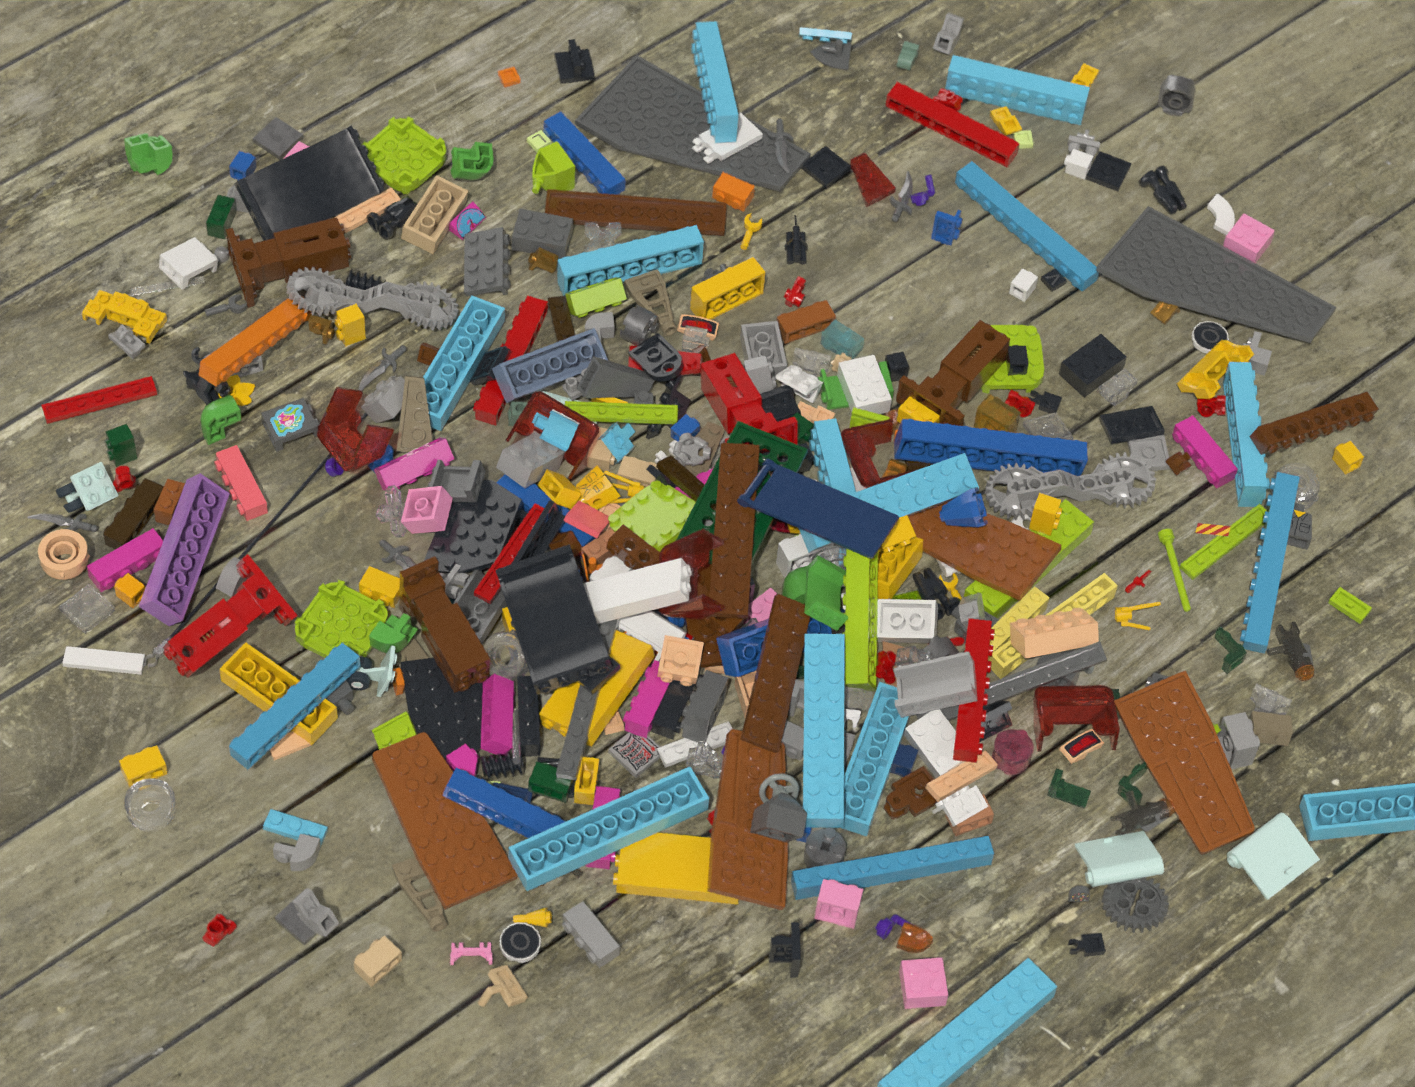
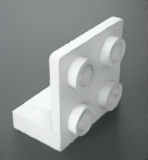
M793 365L784 369L775 377L782 382L781 386L788 385L792 387L795 394L811 403L816 401L823 384L816 376L807 374L800 367Z
M966 786L936 803L937 808L932 810V812L935 814L943 809L952 825L955 826L985 809L988 805L977 786L972 788Z

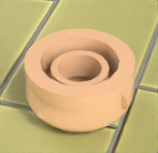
M68 529L49 533L42 539L38 547L42 569L48 576L58 580H68L80 575L85 570L90 558L85 539L79 533ZM63 554L71 555L70 558L65 560L57 559L58 556Z

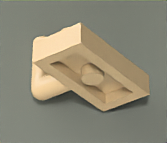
M504 965L489 971L488 976L494 986L488 987L485 990L478 1004L481 1007H485L491 996L497 993L501 994L508 1007L524 1003L528 997L509 967Z

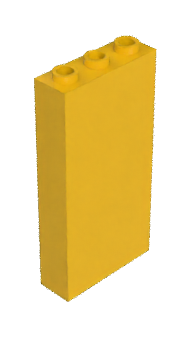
M616 630L609 656L620 664L621 669L600 689L586 745L591 747L655 657L652 645ZM577 681L566 687L557 688L539 713L542 725L549 730L554 729L564 737L567 735L580 687Z
M655 833L620 849V855L616 854L615 867H618V873H614L613 885H617L616 893L737 905L739 900L707 892L711 838Z

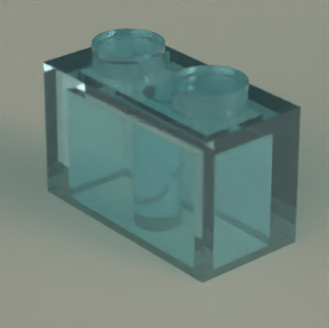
M834 320L822 332L820 344L835 354L841 355L845 353L846 356L851 357V360H853L863 350L864 338L837 320Z

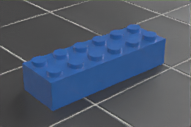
M810 617L806 634H832L831 627ZM769 618L716 638L726 676L739 677L757 670ZM804 641L802 653L805 652V641Z

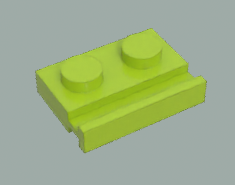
M853 407L849 429L885 439L890 417Z
M407 712L372 729L379 749L417 735L410 715Z

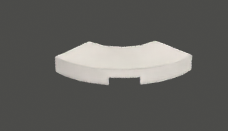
M1216 194L1208 204L1207 209L1215 217L1214 229L1227 235L1235 223L1234 212L1230 204L1222 196Z

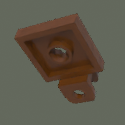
M922 766L892 783L891 789L893 792L887 795L883 809L891 819H897L907 814L908 810L916 817L932 808L938 802L926 789V785L934 780V778ZM915 789H922V795L916 794Z

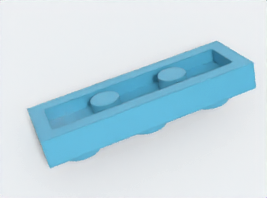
M801 27L799 37H802V40L813 41V38L820 39V42H830V40L841 39L843 44L851 42L852 32Z
M270 809L264 822L263 830L298 840L300 833L320 838L321 846L328 827Z

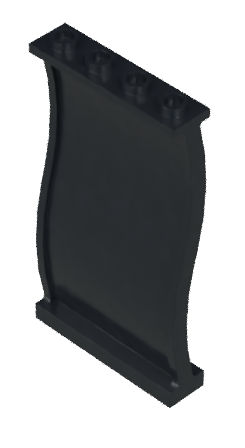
M352 125L234 183L263 241L273 239V233L327 220L385 191V184L382 178L376 174V166L373 161L369 160L367 156L368 151L359 140L360 135L356 129H353Z
M570 544L495 570L537 695L549 693L553 689L566 687L573 682L583 681L591 676L604 674L608 670L613 669Z

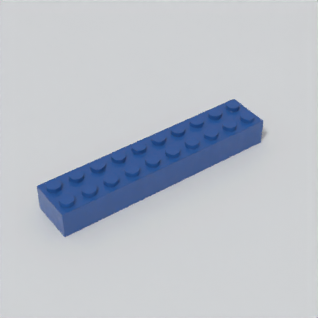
M902 419L894 439V459L936 464L965 453L971 468L989 471L998 470L1000 472L1001 466L1007 469L1008 464L1011 467H1015V464L1018 463L1019 468L1025 464V469L1032 466L1044 473L1063 470L1075 476H1081L1088 461L1087 442L995 431L986 428L979 429L930 421H916L913 419Z

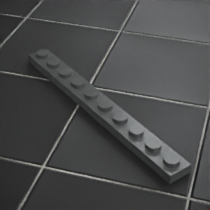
M619 619L597 624L608 655L611 652ZM580 685L556 771L557 778L577 780L601 687L593 695Z
M1100 641L989 683V689H985L984 692L988 694L987 706L1107 661ZM959 705L943 708L940 711L950 721L958 717ZM929 712L916 714L917 719H920Z

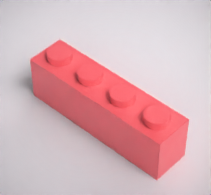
M235 445L216 452L215 467L218 472H222L223 483L225 486H229L230 497L233 501L236 500L239 514L244 515L246 521L267 514V502L238 446Z

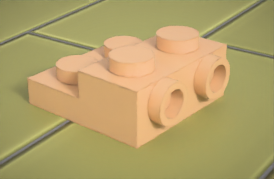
M665 635L657 677H660L663 682L667 683L672 682V680L680 681V684L683 686L696 684L704 642Z

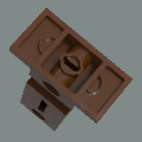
M337 217L275 232L273 233V239L253 243L252 238L240 241L239 235H235L233 228L226 229L229 256L247 307L255 306L256 290L264 289V283L284 278L285 283H288L289 277L293 275V272L297 273L298 269L304 272L305 267L309 271H311L312 267H314L315 271L321 268L322 272L325 273L326 271L332 272L348 268L349 260L351 259L349 251L350 242L348 237H344L345 229L343 223L340 224Z
M979 320L941 361L939 372L933 378L927 376L918 385L914 380L903 375L899 380L896 402L902 405L910 396L940 415V424L963 426L965 415L956 407L962 400L968 402L1006 361L1010 339L1005 334L994 329L990 324Z
M434 556L400 571L399 609L402 614L408 613L411 618L416 617L421 626L423 641L453 692L456 693L458 691H465L471 685L477 682L482 683L490 676V657L458 603L452 604L447 597L446 583L438 572L439 562Z

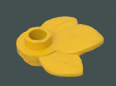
M238 374L230 376L226 382L231 389L229 394L234 398L237 405L245 406L252 403L249 396L253 393L255 385L240 382Z

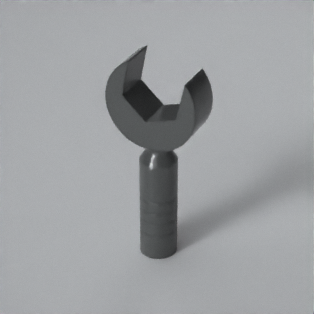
M236 294L230 297L228 305L222 304L205 309L204 311L206 317L225 312L228 309L233 313L239 314L246 311L247 303L241 306L235 304V302L242 299V295Z

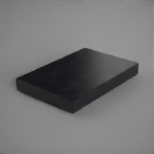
M1153 406L1099 416V421L1111 444L1164 435L1165 432Z

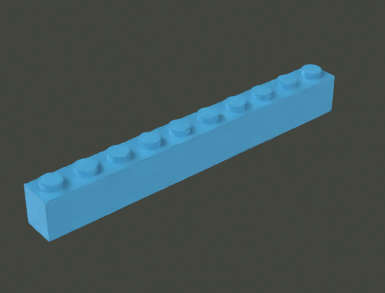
M971 161L957 172L955 184L958 188L964 190L971 199L978 202L984 210L991 213L997 221L1005 225L1010 232L1014 233L1023 243H1026L1036 254L1040 255L1047 264L1056 268L1074 287L1083 292L1097 281L1099 272L1096 271L1097 267L974 162Z
M1277 472L1275 479L1271 478L1269 489L1272 490V495L1268 494L1266 506H1269V511L1264 513L1263 522L1266 523V526L1261 529L1259 539L1263 541L1262 545H1258L1256 556L1260 557L1259 562L1255 561L1253 573H1256V578L1251 580L1250 590H1253L1252 596H1248L1246 607H1250L1249 613H1245L1243 624H1246V629L1242 630L1240 641L1243 642L1242 649L1265 654L1268 646L1299 476Z
M989 836L792 871L791 885L795 900L819 896L823 879L836 880L841 884L865 888L991 865L994 852Z

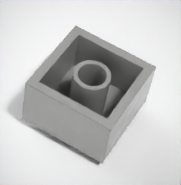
M401 376L391 377L387 381L382 380L376 385L375 392L370 393L364 399L365 403L361 408L375 423L392 419L401 410L405 380Z
M1246 712L1223 717L1219 727L1221 731L1217 733V736L1231 770L1252 765L1257 750L1260 747V741L1253 732L1251 719H1248Z

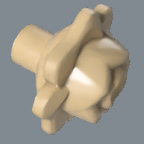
M845 353L841 355L836 354L834 360L831 361V365H833L831 369L838 372L839 362L851 360V357L846 356Z

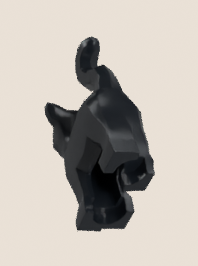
M195 347L191 353L192 360L200 365V361L206 357L200 358V348ZM199 369L194 372L183 371L186 377L187 388L195 390L197 396L206 405L220 399L216 391L221 397L228 396L231 391L226 381L218 386H214L200 377Z

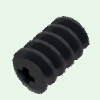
M351 269L346 279V286L367 290L385 283L386 280L382 282L381 276L375 280L374 274L369 279L367 272L361 277L359 270L354 275V270Z
M513 751L511 757L508 752H505L504 758H502L500 753L496 755V759L489 755L488 761H486L484 756H481L483 776L486 775L489 781L492 779V774L497 779H499L500 773L507 778L508 772H511L512 776L515 777L517 770L520 775H523L524 766L521 751L519 756L516 751Z

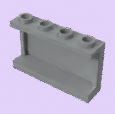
M961 652L893 669L897 678L898 693L895 707L901 718L977 701L975 662L970 652Z

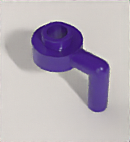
M932 174L925 175L927 191L910 195L911 202L915 203L916 206L926 204L929 197L935 195Z
M356 449L341 454L339 457L327 459L325 465L326 472L332 477L341 475L344 471L343 463L359 457L360 451Z
M894 914L890 919H881L876 925L875 930H877L876 935L884 940L888 937L895 924L909 932L913 931L915 925Z

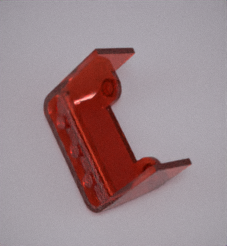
M336 387L318 427L317 436L344 471L354 472L380 459L385 454L394 429L367 424L363 435H361L357 430L358 425L361 423V416L356 408L363 392Z
M536 391L528 401L505 441L509 442L515 432L523 436H529L533 431H536L542 435L543 430L532 423L536 412L549 418L550 412L554 409L580 423L569 445V449L564 454V459L574 466L568 476L571 480L598 435L599 427L591 420L546 393Z
M892 419L846 428L841 432L845 452L859 483L866 489L916 471L913 470L881 478L877 473L871 457L876 453L875 445L891 442Z
M701 529L662 548L659 554V564L682 558L690 566L692 574L690 576L691 592H689V600L659 608L661 614L675 618L703 619L724 610V605L704 594L698 596V569L708 563L709 550L723 545L724 540L705 529Z
M1104 685L1038 687L1034 693V734L1037 752L1042 751L1043 738L1053 733L1054 725L1092 724V729L1096 734L1110 737L1111 748L1116 750L1120 728L1111 688Z

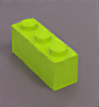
M618 277L565 293L570 313L577 317H584L592 310L595 312L605 309V306L610 304L611 306L620 305L623 300L627 299L622 280Z

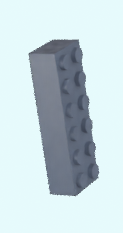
M593 328L503 362L492 368L505 402L509 403L566 381L569 377L581 375L582 370L589 366L593 356L605 360L608 359L597 332Z

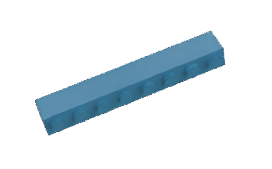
M344 643L334 647L324 660H320L310 673L307 672L303 675L299 683L291 686L287 694L282 698H278L268 711H264L254 724L248 725L243 734L231 741L229 745L230 756L247 770L251 768L361 667L360 656Z

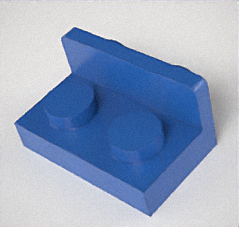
M957 210L955 216L937 211L931 239L951 246L954 239L957 240L961 230L958 228H960L963 220L960 217L961 210Z

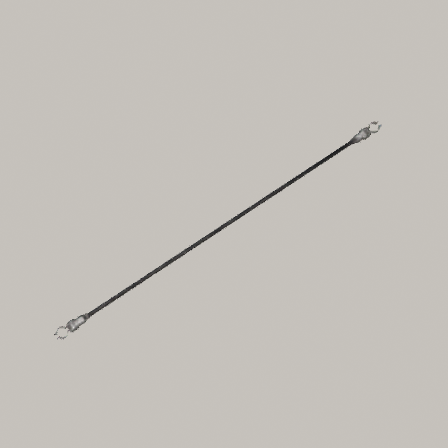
M366 412L354 424V426L348 431V433L341 439V441L334 447V449L327 455V457L320 463V465L307 478V480L300 486V488L293 494V496L286 502V504L279 510V512L259 533V535L252 541V543L245 549V551L239 556L238 559L241 560L243 557H245V555L252 549V547L258 542V540L265 534V532L272 526V524L279 518V516L285 511V509L306 487V485L312 480V478L326 464L327 459L333 456V454L339 449V447L346 441V439L353 433V431L359 426V424L366 418V416L368 415ZM217 583L198 603V605L191 611V613L184 619V621L177 627V629L171 634V636H168L167 639H164L159 645H157L152 651L153 654H149L145 657V663H143L144 666H146V660L148 658H153L154 656L156 657V661L153 664H148V669L149 667H154L157 664V659H160L164 656L163 651L165 650L163 649V646L171 638L177 635V633L198 611V609L204 604V602L211 596V594L216 590Z

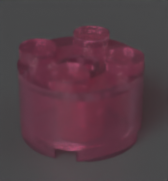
M1009 729L998 733L991 757L998 764L996 769L1002 770L1007 775L1023 773L1031 762L1034 745L1025 730Z

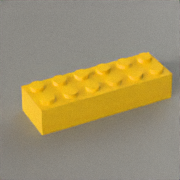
M246 642L219 669L223 683L263 711H268L278 698H282L287 694L291 686L300 682L296 677ZM325 699L291 731L309 742L310 745H313L338 719L337 706Z

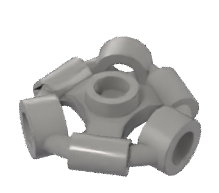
M684 433L680 436L679 442L675 443L673 454L675 459L683 466H695L702 464L706 459L710 460L712 447H709L708 442L699 436L693 437L690 433ZM700 448H703L702 456L698 455Z

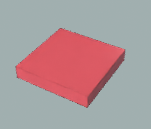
M580 500L564 518L565 522L595 538H598L610 524L608 515Z

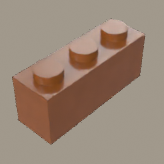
M824 300L815 302L807 307H800L789 313H783L777 316L776 321H778L781 338L786 344L835 327L836 315L828 301Z

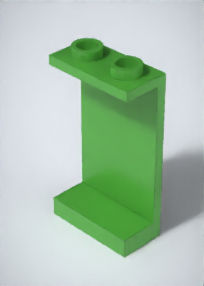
M886 361L879 362L878 366L891 399H893L894 390ZM821 369L820 377L817 378L823 382L821 386V401L825 403L826 409L849 407L838 376L826 377L825 369Z
M817 555L807 566L804 613L838 630L848 619L847 615L840 612V593L846 570Z

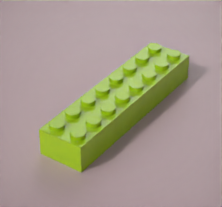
M1066 499L1060 504V508H1063L1057 530L1053 529L1051 536L1030 530L1061 544V551L1032 587L1092 533L1094 521ZM976 580L964 592V597L981 593L984 611L997 619L1018 601Z
M846 548V556L843 558L844 567H846V575L843 576V584L846 586V594H843V604L846 606V613L843 614L847 615L848 619L844 623L845 632H843L845 644L844 682L853 692L876 691L878 551L874 558L870 559Z

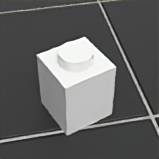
M1073 149L1071 155L1066 156L1064 165H1066L1065 173L1085 180L1091 167L1093 156Z
M1022 268L1011 282L1009 294L1025 302L1036 288L1038 277Z

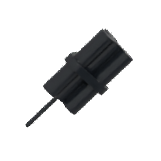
M794 215L795 226H793L792 232H786V244L784 245L787 254V264L791 265L794 262L806 264V251L808 250L806 233L800 232V227L796 224V215Z

